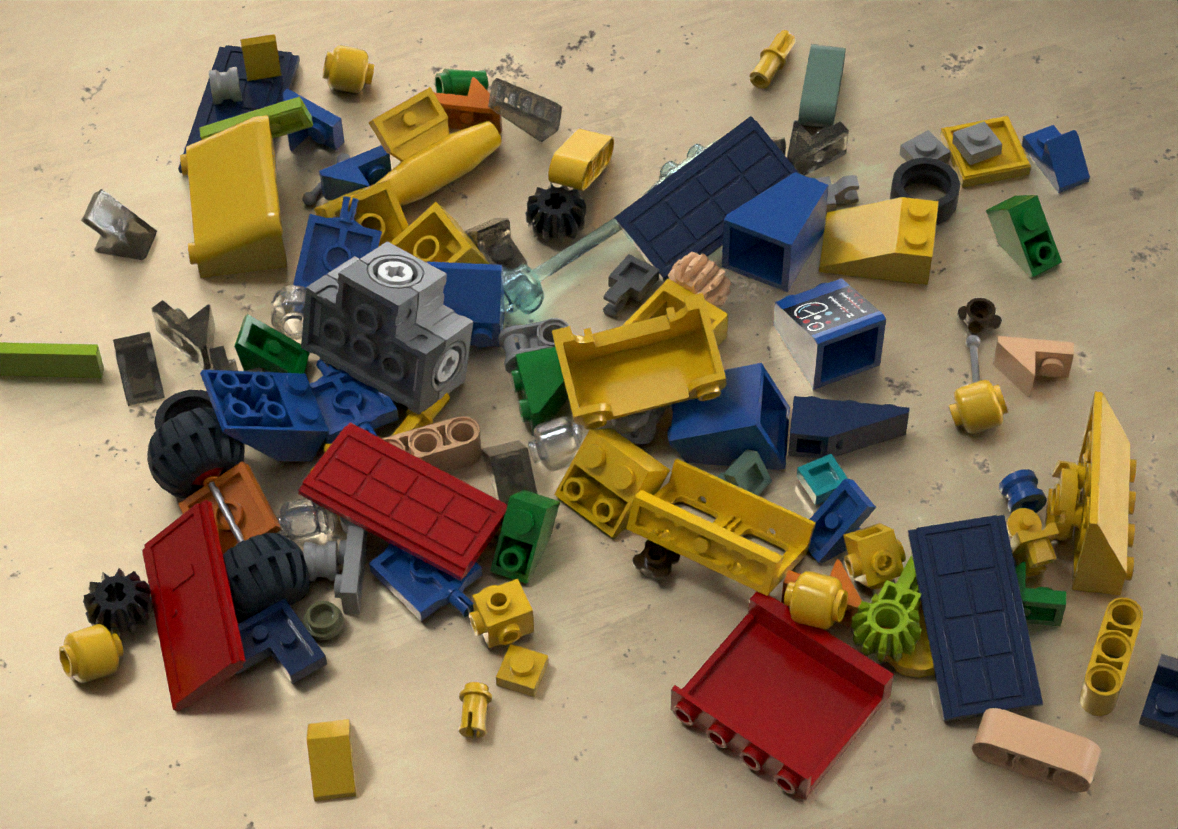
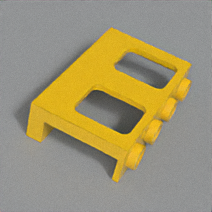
M676 459L674 460L669 482L655 495L641 490L634 496L626 529L768 596L786 577L788 570L792 571L806 556L816 522ZM701 496L705 497L706 502L701 500ZM676 502L686 503L714 516L716 520L711 523L674 504ZM770 528L774 529L776 534L771 533ZM745 534L755 535L784 549L786 552L780 555L743 536Z

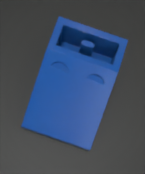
M226 370L201 371L200 375L223 433L277 461L312 462L329 433V429L306 374Z

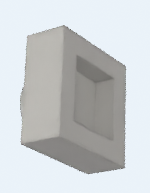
M985 121L953 132L952 143L970 165L1001 154L1002 143Z
M927 130L901 144L899 155L906 161L927 157L946 163L950 159L951 151Z

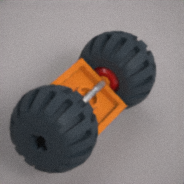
M192 409L169 419L153 433L147 452V461L153 479L171 495L184 499L178 503L183 514L196 503L201 504L205 500L212 502L237 623L240 624L284 599L289 605L299 602L306 596L310 587V576L303 551L294 541L277 533L282 530V527L250 466L244 463V443L222 432L214 409Z

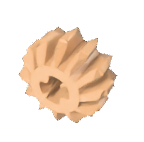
M691 251L681 260L679 259L672 266V270L668 274L670 280L694 294L703 292L704 299L719 308L726 302L728 295L731 293L730 285L732 283L724 276L725 270L720 269L716 265V261H710L703 253L699 255Z

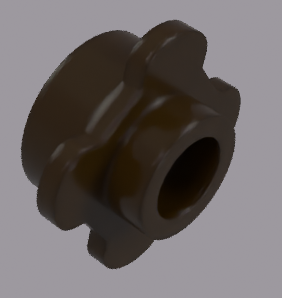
M985 298L970 300L966 306L960 307L957 313L958 318L965 321L968 326L967 331L972 335H981L983 331L989 328L997 329L1002 322L1001 317L995 315V305Z
M647 540L644 550L633 557V566L641 570L643 575L649 579L663 580L670 574L672 564L679 562L680 554ZM659 557L660 560H653V558Z

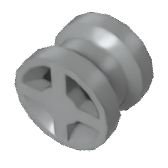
M237 67L229 68L227 72L209 70L214 105L221 104L224 100L228 99L234 102L242 101Z
M328 541L325 545L319 546L313 542H304L303 555L308 567L310 582H314L318 577H326L330 581H335L336 574H339L337 541Z

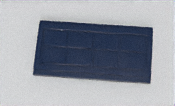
M230 45L219 47L212 70L227 72L229 68L237 67L242 101L234 102L228 99L224 100L221 104L214 105L209 78L183 154H186L187 146L202 140L199 127L283 102V92L287 88L291 90L300 62L299 55H293L292 52L278 51L282 76L247 81L242 48ZM181 162L178 167L179 173H182Z
M750 116L616 215L614 220L647 263L660 269L659 278L662 282H665L669 279L668 274L672 270V266L691 251L699 255L703 253L708 257L723 246V226L727 214L795 172L800 173L760 124Z
M993 515L908 530L944 721L980 717L990 708L1012 712L1043 706L1005 516Z

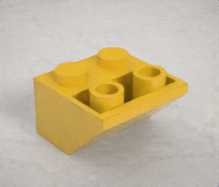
M612 428L589 429L554 495L614 538L627 527L634 496L641 490L655 495L660 490L670 469Z

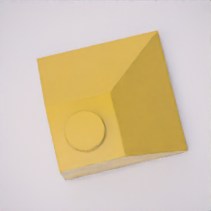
M390 180L353 191L314 208L317 216L325 218L339 217L344 196L351 197L348 212L352 199H358L359 202L354 221L363 227L382 231L379 246L385 242L390 243L409 226Z

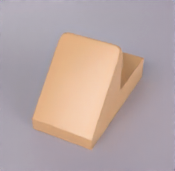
M998 336L993 365L1025 395L1030 397L1035 375L1069 378L1074 357V343Z

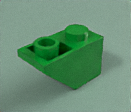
M1038 195L1013 196L986 210L998 244L1029 277H1034L1062 263Z
M556 347L515 354L516 370L510 371L514 393L521 392L522 400H518L522 423L529 422L532 436L540 435L568 400Z
M526 490L510 496L490 572L514 580L518 579L526 584L529 583L551 538L560 501Z

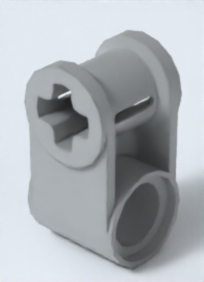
M550 318L531 324L510 326L501 331L498 341L505 350L506 359L504 366L506 371L510 373L511 370H516L515 354L555 347L552 330L569 326L568 323L562 319ZM515 336L518 337V341H519V342H516V343H515V340H514V337H515Z

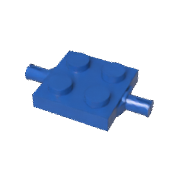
M344 196L339 217L325 218L309 214L292 287L306 290L307 286L354 256L360 259L378 248L382 231L363 227L354 221L359 202L358 199H352L348 212L351 197Z
M322 359L317 361L316 366L323 376L317 381L310 383V386L329 429V433L324 439L326 444H332L343 428L350 422L377 436L373 429L399 420L397 408L389 396L351 377L344 370L336 369V367L324 362Z
M389 543L386 550L369 563L370 572L421 622L441 606L451 603L463 617H468L469 612L474 611L473 602L463 591L482 576V567L477 562H475L466 577L460 581Z

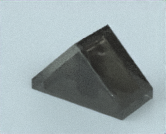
M516 440L482 449L484 462L498 500L508 505L510 496L522 490L538 494L528 448L522 442Z

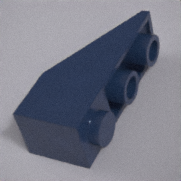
M794 396L788 456L819 459L832 454L833 457L904 436L907 431L910 408L899 407L893 404L879 405L859 403L854 400L839 401L820 399L815 396Z

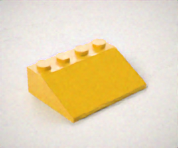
M1095 391L1077 460V465L1085 466L1086 473L1082 490L1078 489L1076 503L1083 505L1080 526L1075 527L1072 590L1121 595L1125 580H1132L1134 570V557L1127 556V547L1132 548L1135 535V524L1128 523V514L1133 515L1135 509L1136 492L1129 491V482L1134 483L1137 461L1136 459H1130V442L1103 392Z

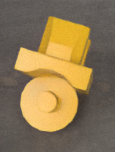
M1019 508L1013 511L1007 518L1006 525L1008 535L1012 538L1010 545L1016 565L1018 566L1022 562H1026V578L1040 575L1047 570L1045 565L1053 563L1057 559L1051 544L1059 534L1056 523H1049L1041 530V520L1033 510Z

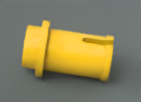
M470 682L465 684L464 689L459 693V699L463 702L459 733L464 737L474 738V730H477L476 736L481 738L486 735L487 704L492 701V694L489 692V687L486 684Z

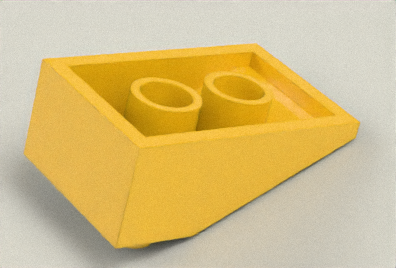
M900 197L827 212L819 272L928 285L939 201Z
M437 202L390 242L426 263L490 264L458 222Z

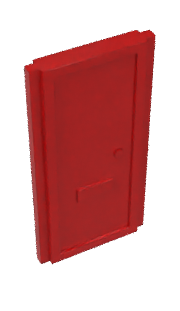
M351 422L339 433L298 489V494L460 581L466 577L503 524L507 504Z
M207 500L201 504L196 503L144 544L145 548L142 549L148 584L154 603L153 610L172 708L178 712L183 708L188 709L242 669L243 664L246 662L212 502Z

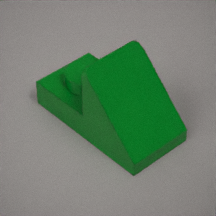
M249 314L243 319L234 346L243 370L258 372L264 368L275 373L304 374L310 355L308 351L301 348L300 343Z
M1022 562L1015 569L1026 623L1061 627L1066 608V591H1057L1048 587L1025 588L1026 562Z

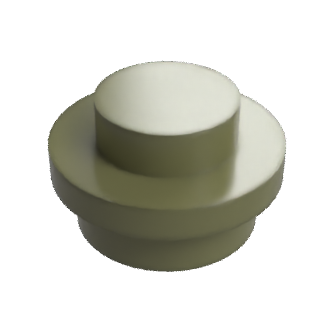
M329 601L313 603L303 617V625L313 639L328 640L340 633L344 624L341 610Z

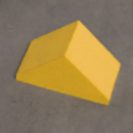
M275 34L240 39L247 81L282 76Z
M344 719L308 724L307 748L314 801L356 796L350 720Z

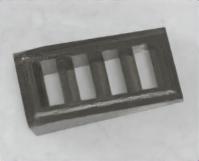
M499 78L492 81L488 103L490 109L541 143L558 131L562 106L550 99ZM505 97L508 98V103L504 102Z

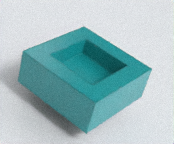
M832 454L797 468L796 477L815 505L826 501L844 479H848Z

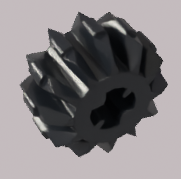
M550 182L548 189L537 187L535 195L528 197L527 211L525 212L528 227H531L534 237L543 235L546 243L552 238H557L562 244L565 236L575 239L578 230L584 229L586 223V203L581 198L578 189L569 190L567 186L563 185L558 188L554 187Z
M118 568L115 576L111 577L102 572V582L89 583L88 589L90 593L84 595L83 603L87 611L85 613L87 620L92 626L101 624L109 632L112 631V633H116L120 637L122 631L125 630L135 635L136 624L148 625V613L153 612L154 607L152 597H150L151 590L148 583L141 581L135 571L125 576L124 572Z

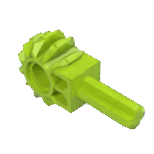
M912 554L897 583L886 580L879 595L875 593L871 598V603L861 601V604L858 606V612L852 617L851 628L854 631V644L863 646L862 652L865 656L873 653L877 654L880 664L886 656H891L898 663L902 658V653L911 655L915 650L916 642L921 637L922 628H920V616L918 614L921 594L918 589ZM881 627H890L892 629H884Z

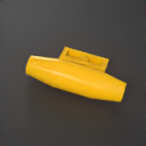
M431 87L369 122L386 153H389L401 162L377 183L390 180L401 207L424 199L473 170L500 147L502 140L496 127L491 122L485 121L449 134V117Z

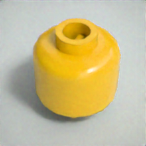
M338 45L333 49V52L327 51L322 79H327L329 88L333 90L358 94L363 89L364 83L371 85L374 64L368 63L369 57L365 50Z
M986 379L956 389L954 392L955 403L948 405L955 426L963 425L969 434H977L1000 426L1004 419L1003 414L1008 413L999 384L993 386Z
M811 571L802 573L796 582H789L784 596V604L790 606L791 618L795 622L820 629H828L835 622H841L848 602V592L842 589L839 579Z
M101 624L67 634L63 646L59 647V660L64 673L68 677L73 676L80 683H86L115 673L119 665V657L123 656V645L119 636L116 633L111 634Z

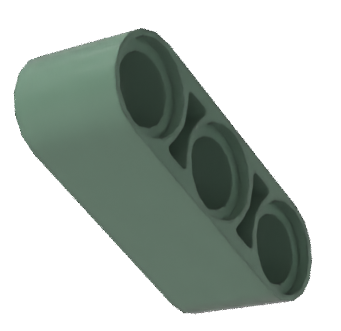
M811 44L799 108L798 125L833 129L846 48Z

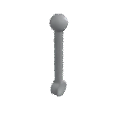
M346 153L339 154L336 158L337 163L349 159L350 156ZM321 182L311 192H306L303 195L302 200L304 204L309 206L315 204L316 196L322 191Z
M969 335L966 339V345L970 348L972 380L974 383L980 381L977 350L980 345V339L977 335Z

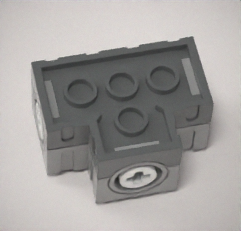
M385 242L360 259L354 256L306 287L301 348L309 353L316 354L323 361L339 370H344L351 377L369 387L372 386L378 392L389 396L397 403L407 406L409 410L419 415L440 400L446 393H450L465 382L473 321L465 316L454 313V310L443 305L444 285H446L447 273L399 247Z

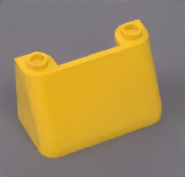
M269 116L252 117L187 146L186 154L180 155L183 176L188 175L190 188L194 242L188 243L190 264L198 265L200 278L288 267L283 242V227L275 170L276 158Z
M703 292L684 297L685 307L676 313L674 307L666 308L667 315L592 334L591 327L583 329L585 336L574 335L571 326L552 330L574 422L577 425H584L586 430L597 429L606 425L608 420L698 398L700 401H707L721 395L720 390L727 385L726 376Z

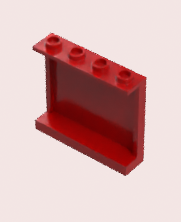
M756 591L749 599L748 614L682 689L676 685L672 687L670 710L673 711L676 718L682 723L694 725L706 733L709 740L718 747H727L739 755L749 768L756 771L761 770L772 777L776 784L785 792L790 794L796 793L806 800L890 697L894 674L824 629L795 622L791 618L788 606L770 595L766 596Z

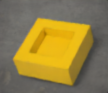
M510 644L496 675V686L535 697L549 664L548 655Z

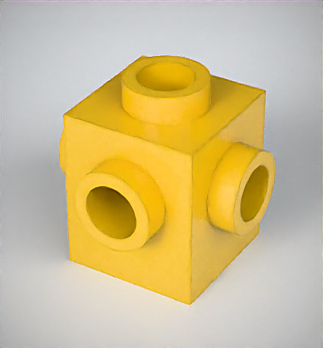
M878 523L843 535L848 555L844 557L847 572L852 579L854 578V580L871 589L883 588L886 580L893 582L894 578L900 577L904 569L902 562H905L906 555L902 543L899 539H896L894 529Z
M518 579L499 586H488L479 593L472 595L474 611L469 613L470 623L476 636L483 634L489 648L500 644H511L521 636L534 632L533 609Z

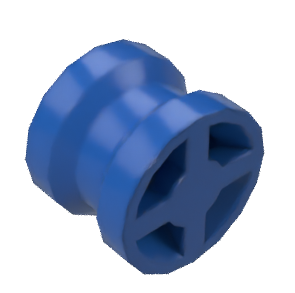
M1029 469L1015 471L1007 475L999 483V490L1002 496L1009 500L1007 507L1010 514L1019 508H1027L1037 513L1046 505L1047 498L1043 490L1037 488L1038 479L1034 471Z

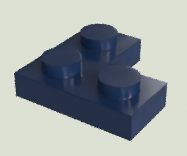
M285 599L238 624L246 662L243 664V668L235 673L236 675L271 655L291 684L327 665L326 655Z

